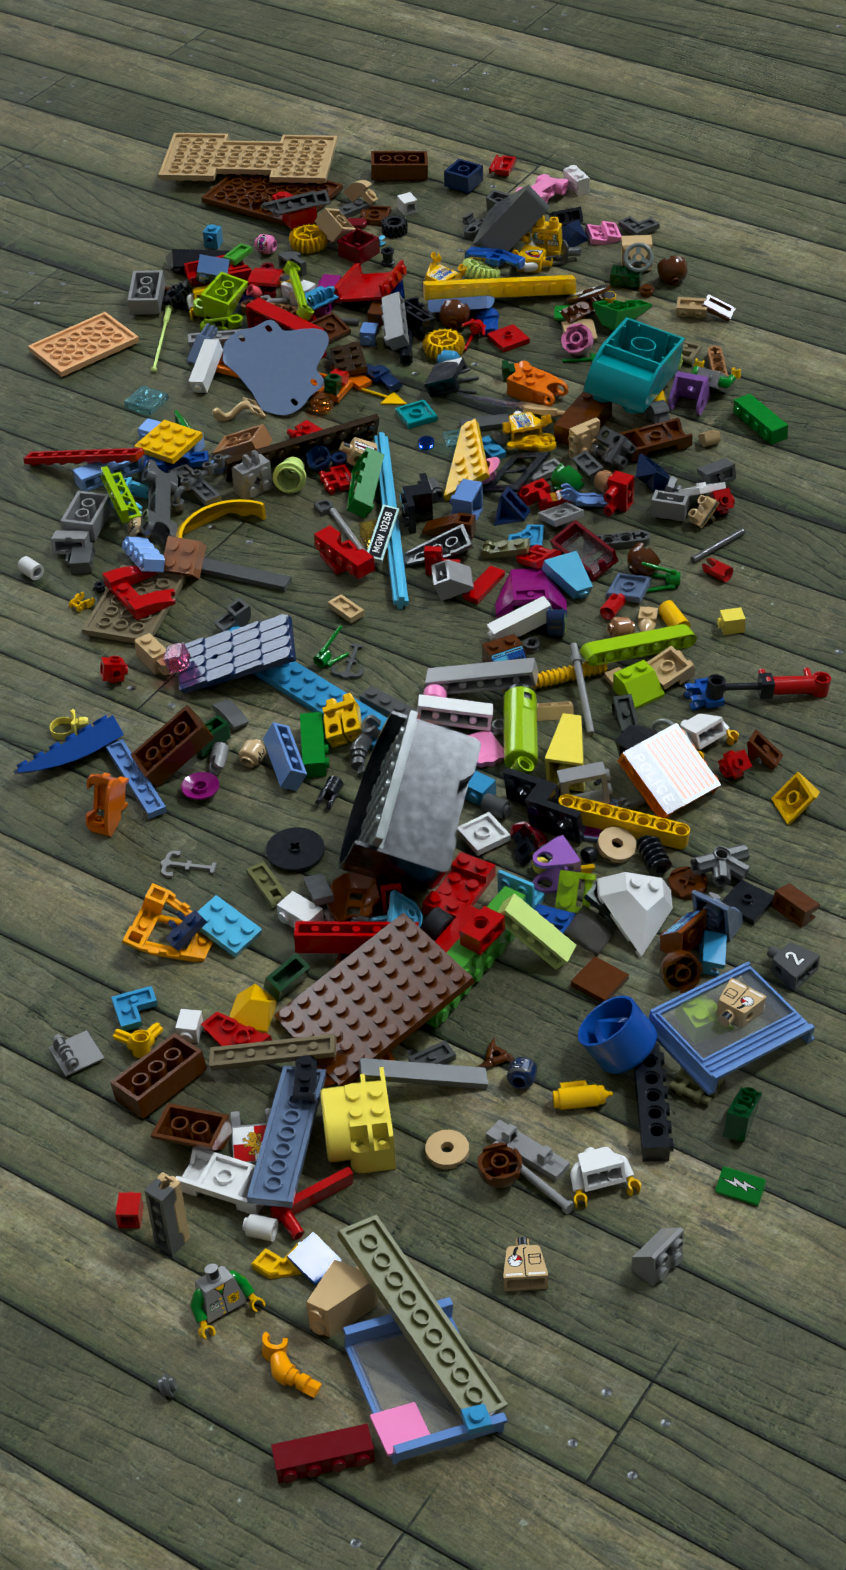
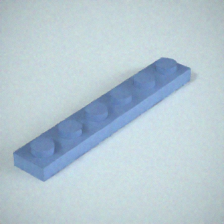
M120 739L105 745L107 753L122 777L129 778L127 785L147 817L150 819L166 813V806L130 755L131 751L124 740Z

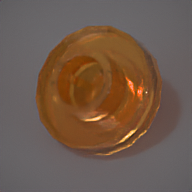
M319 393L310 400V407L316 412H327L334 406L333 398L324 393Z

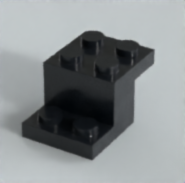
M426 473L419 474L420 481H417L416 485L402 486L403 493L400 494V501L403 504L401 515L404 517L405 528L408 527L410 534L416 533V522L433 520L432 491Z

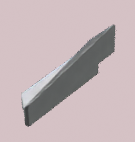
M327 190L265 202L260 207L280 216L318 207V205H329L331 202Z

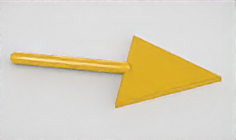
M361 388L363 392L385 398L380 403L381 405H407L395 392L387 396Z

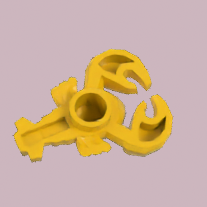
M544 433L537 436H526L522 438V441L508 442L507 448L508 450L517 448L525 451L548 452L555 449L557 444L554 435Z

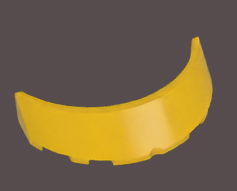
M241 499L210 504L194 512L177 528L176 537L183 538L184 534L228 513H236L240 516L256 515L265 520V504L258 501Z

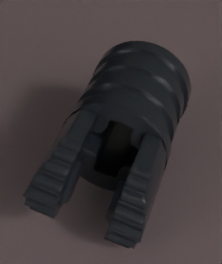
M329 776L315 803L319 805L323 798L329 800L326 809L331 810L344 785L343 781L337 776Z

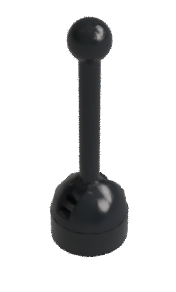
M591 846L580 851L582 860L587 864L595 861L598 849Z

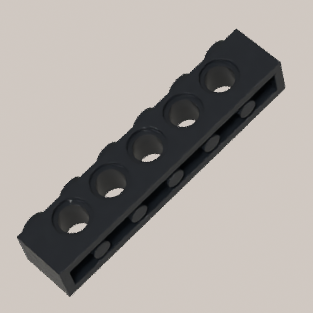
M655 1044L647 1058L634 1067L642 1162L669 1161L670 1152H674L673 1138H669V1134H672L671 1121H667V1116H670L669 1103H665V1099H668V1087L663 1086V1082H666V1070L661 1068V1065H664V1052H660L659 1044Z

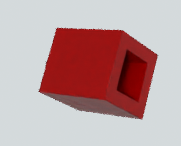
M119 1192L115 1213L118 1228H141L144 1208L141 1193Z

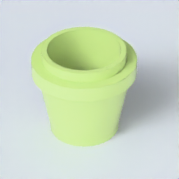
M289 457L275 468L273 482L280 491L296 493L304 487L306 472L304 464L300 459Z

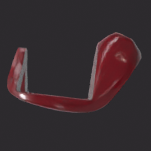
M527 822L516 823L511 826L509 831L512 839V836L517 831L521 833L523 838L533 833L535 835L534 846L536 851L538 847L549 842L538 828L532 827ZM539 836L544 840V842L540 843Z

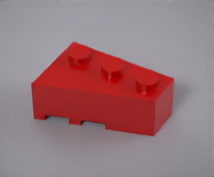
M285 191L278 192L272 195V201L293 195ZM313 207L280 215L279 217L293 230L298 226L316 223L317 208Z

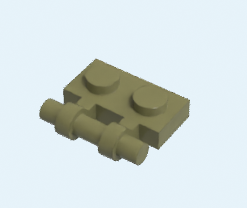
M681 1068L676 1075V1082L671 1081L669 1089L675 1091L681 1097L687 1096L693 1099V1102L697 1104L703 1103L709 1106L712 1098L716 1097L724 1085L725 1078L718 1079L716 1092L708 1095Z

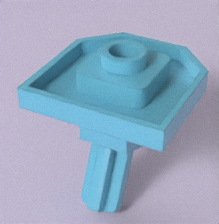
M393 890L390 892L387 915L372 917L370 921L392 922L404 912L413 922H419L420 927L423 915L414 901Z

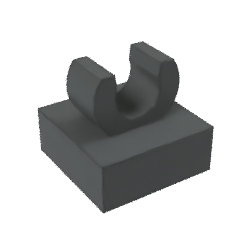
M671 476L664 491L677 493L683 487L675 485L677 478Z

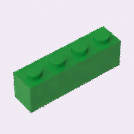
M747 394L734 399L733 413L771 445L788 439L789 425L753 395Z
M322 712L301 713L302 762L307 772L305 778L327 776L326 769L330 768L329 757L325 756L329 755L328 744H325L328 741L324 732L325 724Z

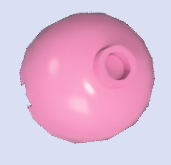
M574 323L568 326L561 338L563 348L575 356L586 354L593 345L594 338L592 332L581 323Z

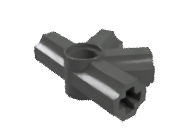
M745 844L730 848L718 846L712 853L692 858L690 861L691 870L695 875L712 871V882L715 883L716 887L729 885L731 876L740 881L744 880L751 868L743 863L749 860L748 848Z

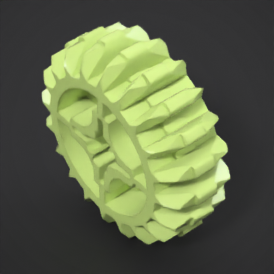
M466 258L462 263L464 265L463 268L467 267L465 278H500L501 270L499 267L486 264L482 259Z

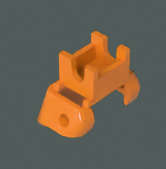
M109 773L89 775L87 778V788L89 789L94 785L93 810L86 814L85 824L92 832L112 837L121 820V811L128 806V802H125V791L129 778L121 776L113 778ZM98 809L104 810V816L97 815Z

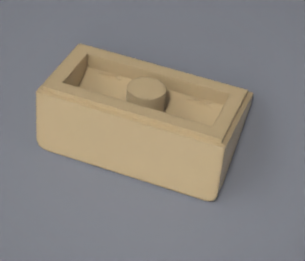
M571 701L537 703V721L560 720L563 713L574 715Z

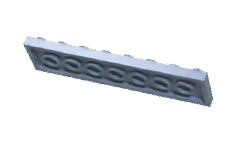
M283 1066L247 1194V1203L292 1208L321 1098L320 1091L323 1089L326 1079L325 1069H317L315 1103H308V1101L293 1103L295 1066Z

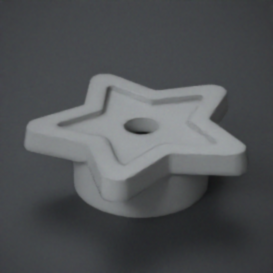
M496 719L492 722L490 730L494 736L504 735L503 719Z

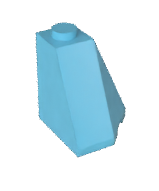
M577 551L544 560L543 572L573 599H582L590 595L593 585Z

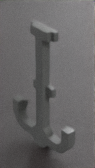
M351 643L353 652L350 659L346 658V662H348L346 671L337 672L338 666H333L332 674L335 677H342V679L348 680L359 679L363 676L364 669H359L358 674L350 673L353 663L357 662L355 657L358 649L361 650L363 645Z

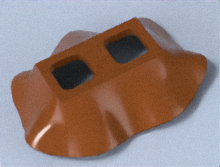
M353 872L342 874L331 884L335 901L328 903L327 907L335 920L340 922L352 919L353 917L357 918V916H372L373 907L381 900L378 879ZM353 893L363 894L362 900H350V895ZM349 908H359L360 914H347Z

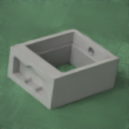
M603 761L557 770L561 796L565 794L570 795L568 785L601 778L602 789L573 796L605 804L610 803L609 795L613 794L611 783H607V780H610V773L608 768H604Z

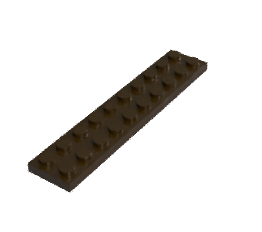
M373 414L255 450L270 461L272 468L289 457L305 458L306 453L315 446H324L330 452V450L335 448L340 449L343 441L350 444L355 437L363 440H372L374 435L377 436L380 418L378 414ZM251 451L225 458L224 479L226 481H233L232 467L242 463V456L245 454L251 459Z

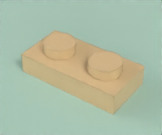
M342 594L328 601V607L350 623L364 616V610Z

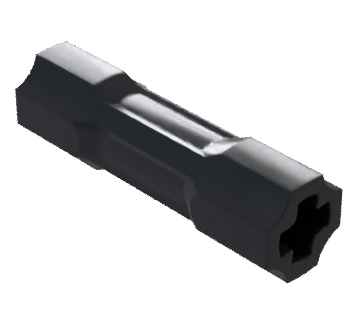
M409 328V345L400 348L399 351L400 363L403 366L413 363V336Z

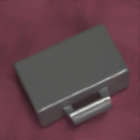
M87 542L86 547H82V543H73L71 553H66L65 565H70L71 574L92 573L95 556L93 542Z

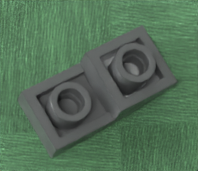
M228 699L211 706L216 715H219L229 723L232 731L247 726L249 723L243 712Z

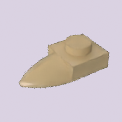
M640 607L638 627L641 632L654 630L658 608Z

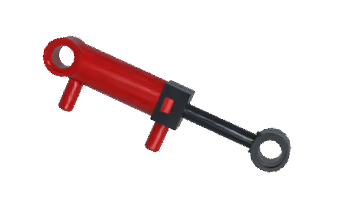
M810 668L803 669L804 676H772V673H766L765 669H759L757 682L726 683V679L722 675L712 674L707 679L705 695L711 700H720L726 691L757 690L760 699H773V695L812 694L816 697H826L829 693L831 676L821 671L812 675Z

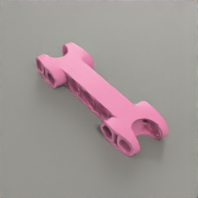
M542 174L537 177L536 183L531 187L548 203V199L553 195L566 194L569 180L564 178L556 179L547 174Z

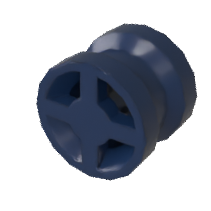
M337 452L331 456L332 467L345 464L348 468L347 455L345 453Z

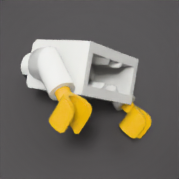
M697 714L691 719L683 720L680 723V728L684 730L688 740L699 750L725 734L727 735L726 742L729 745H733L734 740L737 742L739 738V733L735 730L730 731V727L719 716ZM697 751L701 758L704 759V754L701 751Z
M589 1147L585 1149L583 1153L578 1154L579 1162L574 1164L570 1172L573 1192H576L574 1196L576 1209H578L577 1202L580 1200L585 1202V1207L588 1205L587 1196L582 1192L583 1190L588 1192L626 1182V1179L628 1181L626 1188L628 1195L632 1196V1187H635L638 1193L641 1189V1182L633 1178L634 1172L628 1159L623 1155L614 1153L609 1147L598 1149Z

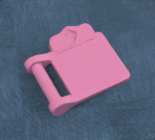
M481 731L468 735L478 739L481 743L477 761L478 767H493L497 763L503 762L504 748L491 731Z

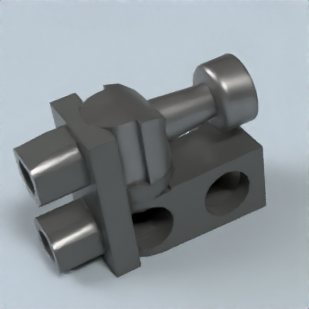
M603 426L596 439L603 446H606L607 449L603 450L601 445L594 443L590 447L589 453L594 457L601 456L609 465L618 469L619 467L624 468L626 466L627 459L625 457L627 453L633 454L636 447L625 436ZM607 432V437L603 439V434Z

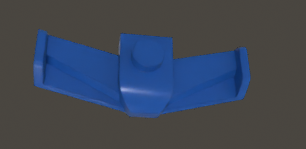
M471 246L465 252V259L469 257L485 258V263L493 267L500 266L505 262L516 266L519 270L524 267L526 259L502 249Z
M492 307L474 309L475 318L481 320L486 325L485 336H487V333L498 330L499 314L496 309Z

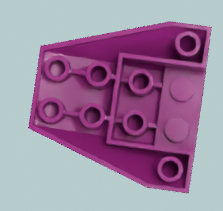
M542 568L511 569L495 603L496 617H503L513 612V606L527 605L542 596L548 600L552 609H564L567 611L566 599L556 583L543 572Z

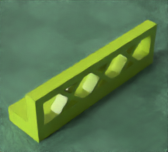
M108 466L101 467V480L122 524L130 522L136 517H141L142 515L121 472L111 474ZM119 478L120 481L115 483L114 479ZM124 500L129 501L130 503L126 505ZM128 511L134 512L136 514L129 516Z

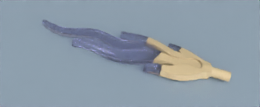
M457 392V395L472 398L477 402L514 408V410L532 412L533 414H550L554 417H561L566 412L525 401L508 398L501 400L493 397Z

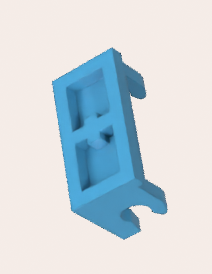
M704 931L699 946V961L703 968V974L718 976L719 971L711 968L724 969L726 934Z

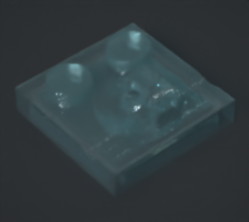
M142 385L124 401L125 407L151 415L169 399L168 393Z

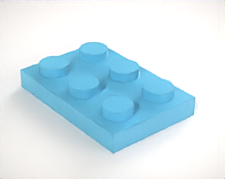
M217 895L198 911L207 921L199 931L235 958L262 933V928Z

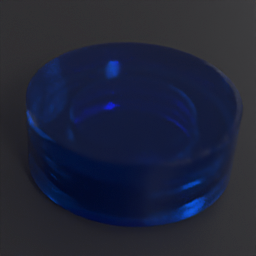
M422 436L418 439V447L422 450H430L435 446L434 438L431 436Z

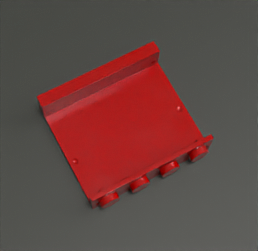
M404 261L398 262L391 272L363 274L360 263H355L334 286V294L339 297L335 300V303L382 300V297L389 295L407 274Z

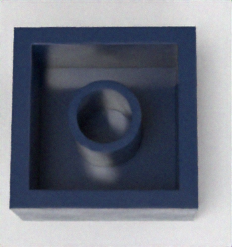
M463 159L456 160L444 171V186L462 191L463 193L471 192L483 181V165Z

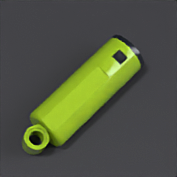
M514 684L509 686L504 692V764L508 768L530 774L538 763L537 695L534 688L529 685Z

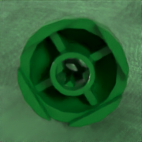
M564 463L559 464L551 475V484L554 492L564 490L565 488L561 487V485L566 483L570 484L577 492H580L585 485L584 482H581L582 476L569 465L567 467L562 466Z

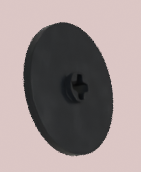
M301 827L288 828L276 833L266 845L268 861L274 867L288 872H299L312 868L320 862L325 852L324 841L321 836L313 830Z

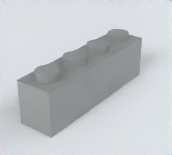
M399 292L382 297V304L380 306L383 312L382 320L385 325L383 326V331L386 335L384 337L385 344L389 345L392 351L408 346L409 337L403 298Z

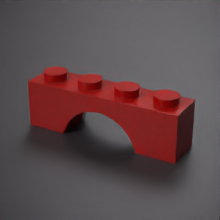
M329 525L314 534L315 548L357 579H361L375 570L374 556L364 549L347 550L342 548L341 533Z

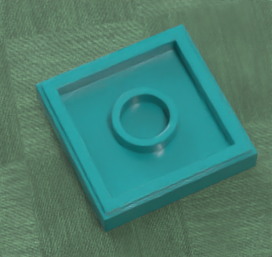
M425 400L395 408V413L408 429L438 421V416Z

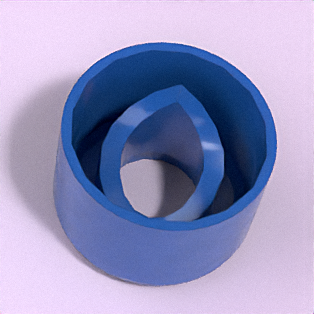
M616 996L604 1001L587 1015L579 1028L578 1040L602 1070L611 1074H619L631 1070L647 1058L656 1044L657 1030L631 997Z

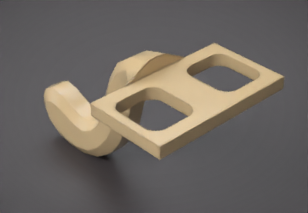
M245 397L242 398V402L237 404L228 413L222 412L219 408H215L212 411L214 418L221 422L233 419L243 409H249L252 414L266 418L258 403Z

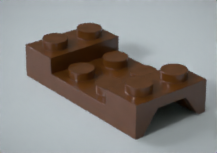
M679 417L619 433L628 438L636 447L633 454L627 453L632 462L638 461L640 454L647 457V452L673 445L677 450L690 447L693 440L692 433L685 434L682 430Z

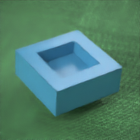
M485 1404L461 1409V1417L468 1435L492 1430V1422Z

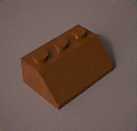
M168 1103L151 1134V1138L214 1151L225 1148L232 1134L229 1115Z

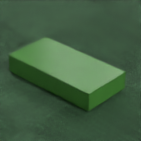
M240 243L223 258L229 259V264L237 265L251 254L253 250L252 247Z

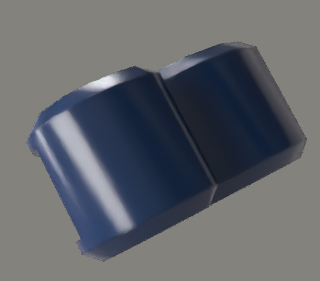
M551 608L547 610L546 624L548 636H565L567 627L566 610L553 609L551 611Z

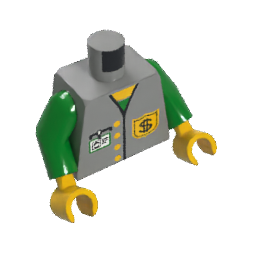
M698 358L695 359L691 374L708 377L709 389L726 393V389L736 379L741 378V369L736 370L733 367L731 374L726 376L719 371L703 368L705 361L700 362Z
M216 1264L207 1265L204 1268L206 1275L195 1281L196 1290L190 1302V1308L196 1323L200 1324L198 1335L202 1339H207L205 1335L207 1328L211 1336L216 1334L215 1328L207 1325V1322L210 1323L246 1303L247 1297L250 1299L249 1306L252 1310L258 1312L254 1307V1303L257 1300H260V1303L265 1307V1301L255 1296V1290L245 1276L234 1270L228 1271L225 1266L218 1268Z

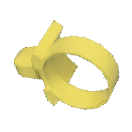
M72 709L70 711L71 718L60 717L52 721L50 724L51 735L57 740H65L67 736L73 733L77 736V728L82 729L89 725L88 718H76L75 710ZM60 724H70L72 729L63 734L52 731Z

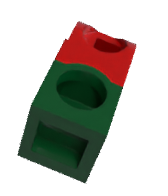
M340 369L331 371L324 378V393L337 396L339 389L348 383L349 372L341 371Z

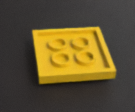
M163 420L136 443L134 448H143L145 455L174 464L203 438V433Z

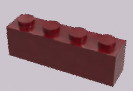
M368 1423L271 1444L278 1483H290L300 1478L317 1477L323 1473L340 1472L345 1468L362 1467L375 1462Z

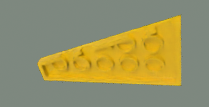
M476 419L467 421L461 426L444 493L446 501L450 500L451 496L455 494L457 485H460L463 479L482 482L490 477L479 423Z

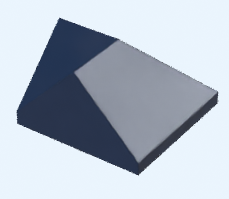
M579 220L561 228L562 240H565L569 247H575L588 241Z
M643 454L639 455L636 478L645 483L653 493L655 490H664L670 476L661 466Z

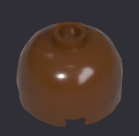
M673 255L667 260L664 258L657 265L658 275L666 284L676 285L682 282L688 273L687 262L681 256Z
M458 299L446 300L440 307V321L443 326L452 330L462 329L461 325L469 321L471 314L470 308L466 303L464 305Z
M638 542L628 552V569L633 575L650 577L659 570L644 566L642 562L659 566L661 561L650 547L646 549L643 547L645 544Z
M675 950L663 958L659 973L663 983L670 991L680 990L681 993H685L699 984V977L701 972L703 973L701 962L692 953L685 950Z
M493 1143L486 1146L477 1158L479 1175L483 1182L490 1187L497 1189L512 1186L520 1177L522 1156L518 1149L507 1147L506 1143Z

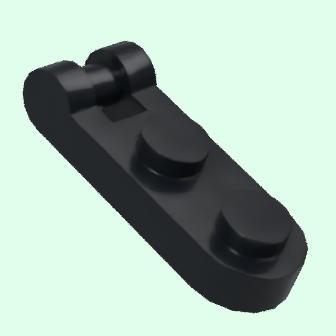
M304 1055L299 1057L295 1063L293 1103H300V1101L315 1103L317 1061L314 1057Z

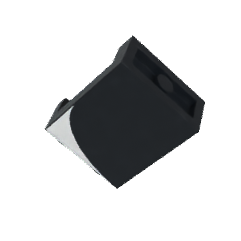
M463 357L434 365L424 384L430 397L459 391L460 386L456 379L461 370L468 368Z

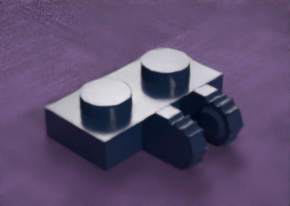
M196 910L187 916L178 911L176 914L183 921L179 925L171 919L167 922L173 930L166 939L177 951L207 923Z

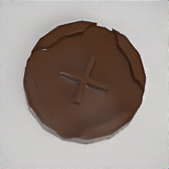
M684 866L670 873L667 886L675 897L692 900L693 890L703 894L706 892L708 879L705 873L695 875L691 867Z

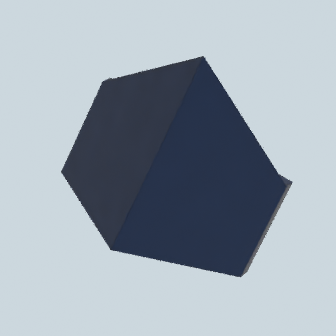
M509 486L506 487L500 496L494 526L522 522L531 511Z

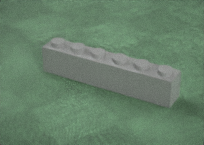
M535 658L428 668L425 685L426 687L433 684L440 685L446 690L447 695L507 689L514 684H526L532 687L537 684L539 671Z

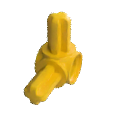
M156 1022L147 1030H137L132 1034L116 1029L113 1039L127 1044V1048L132 1050L133 1056L142 1058L151 1051V1047L155 1044V1038L163 1032V1027L160 1026V1023Z

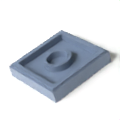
M618 573L606 593L607 599L613 593H616L617 596L619 593H622L626 601L641 603L652 582L651 577Z

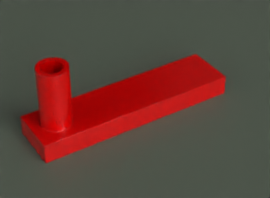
M348 1166L300 1191L295 1195L292 1208L272 1206L271 1218L278 1219V1223L282 1222L293 1240L301 1238L305 1232L294 1215L352 1185V1170Z

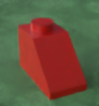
M401 883L380 885L383 915H387V910H389L390 892L396 890L402 894Z

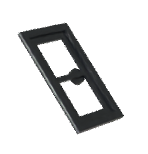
M514 453L496 473L495 479L491 480L483 488V493H503L508 486L514 492H518L550 453ZM536 458L528 468L525 465H521L516 470H508L517 459ZM506 473H523L513 485H495Z

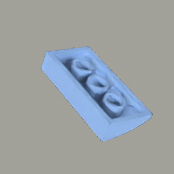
M491 296L428 300V310L430 312H440L441 305L450 299H458L461 301L460 303L464 305L466 303L470 309L490 308L495 299Z

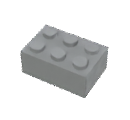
M163 270L133 271L128 295L130 314H160L166 285Z
M78 491L61 519L62 531H89L90 541H96L112 512L109 495Z

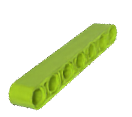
M680 624L588 642L580 648V654L590 666H598L658 654L670 646L676 650L688 648L696 643L697 636L686 624Z

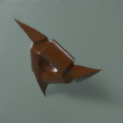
M494 1037L487 1047L486 1061L476 1067L496 1066L505 1063L506 1060L512 1062L514 1057L496 1046Z

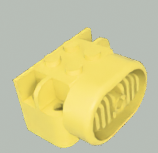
M379 1067L380 1080L366 1082L365 1074H360L361 1082L339 1087L323 1088L320 1091L329 1162L350 1160L352 1169L357 1173L396 1169L394 1136L384 1067Z

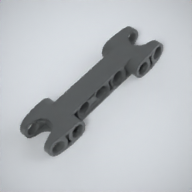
M150 459L143 469L141 478L142 482L149 485L148 509H145L141 516L140 529L141 533L146 536L151 532L156 533L161 538L162 543L166 545L168 536L176 537L177 523L170 520V496L177 489L178 477L177 473L173 470H169L168 473L161 471L156 462Z

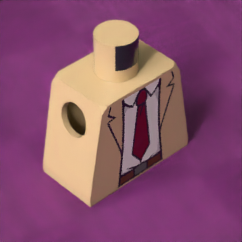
M356 437L352 439L350 444L343 441L340 446V451L347 453V462L355 466L366 447L378 450L376 443Z

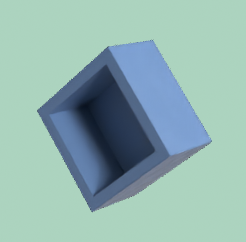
M200 254L196 280L203 284L211 283L220 272L228 273L230 260Z
M463 479L460 485H457L456 492L450 499V504L452 505L451 515L459 512L476 515V521L478 520L483 510L482 482Z

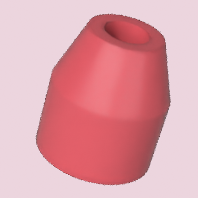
M250 284L246 290V295L252 298H260L263 292L259 287Z

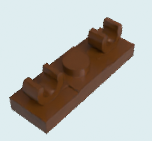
M598 295L586 301L570 305L562 309L560 314L569 324L596 314L592 304L593 302L603 301V298Z

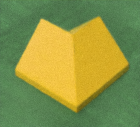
M797 772L771 799L786 823L790 825L817 798L820 791L801 773Z
M253 984L237 994L229 1017L237 1020L242 1025L247 1027L249 1025L255 1028L260 1033H268L277 1000L258 985Z

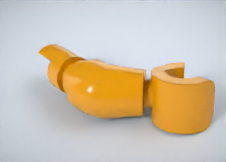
M264 1332L262 1336V1356L267 1361H270L272 1377L284 1386L289 1385L293 1387L296 1385L295 1389L315 1398L321 1389L322 1383L312 1379L311 1376L305 1373L300 1374V1371L295 1369V1365L290 1362L287 1356L288 1338H282L281 1344L274 1345L270 1343V1335Z

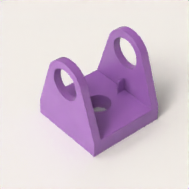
M677 371L668 400L669 409H674L680 397L698 400L696 415L700 416L710 398L708 377Z
M563 835L554 838L533 854L534 865L547 869L533 880L534 889L545 894L557 893L560 870L581 872V860ZM543 854L550 855L553 858L548 863H542L537 860L538 856ZM547 879L553 884L549 888H541L537 883Z

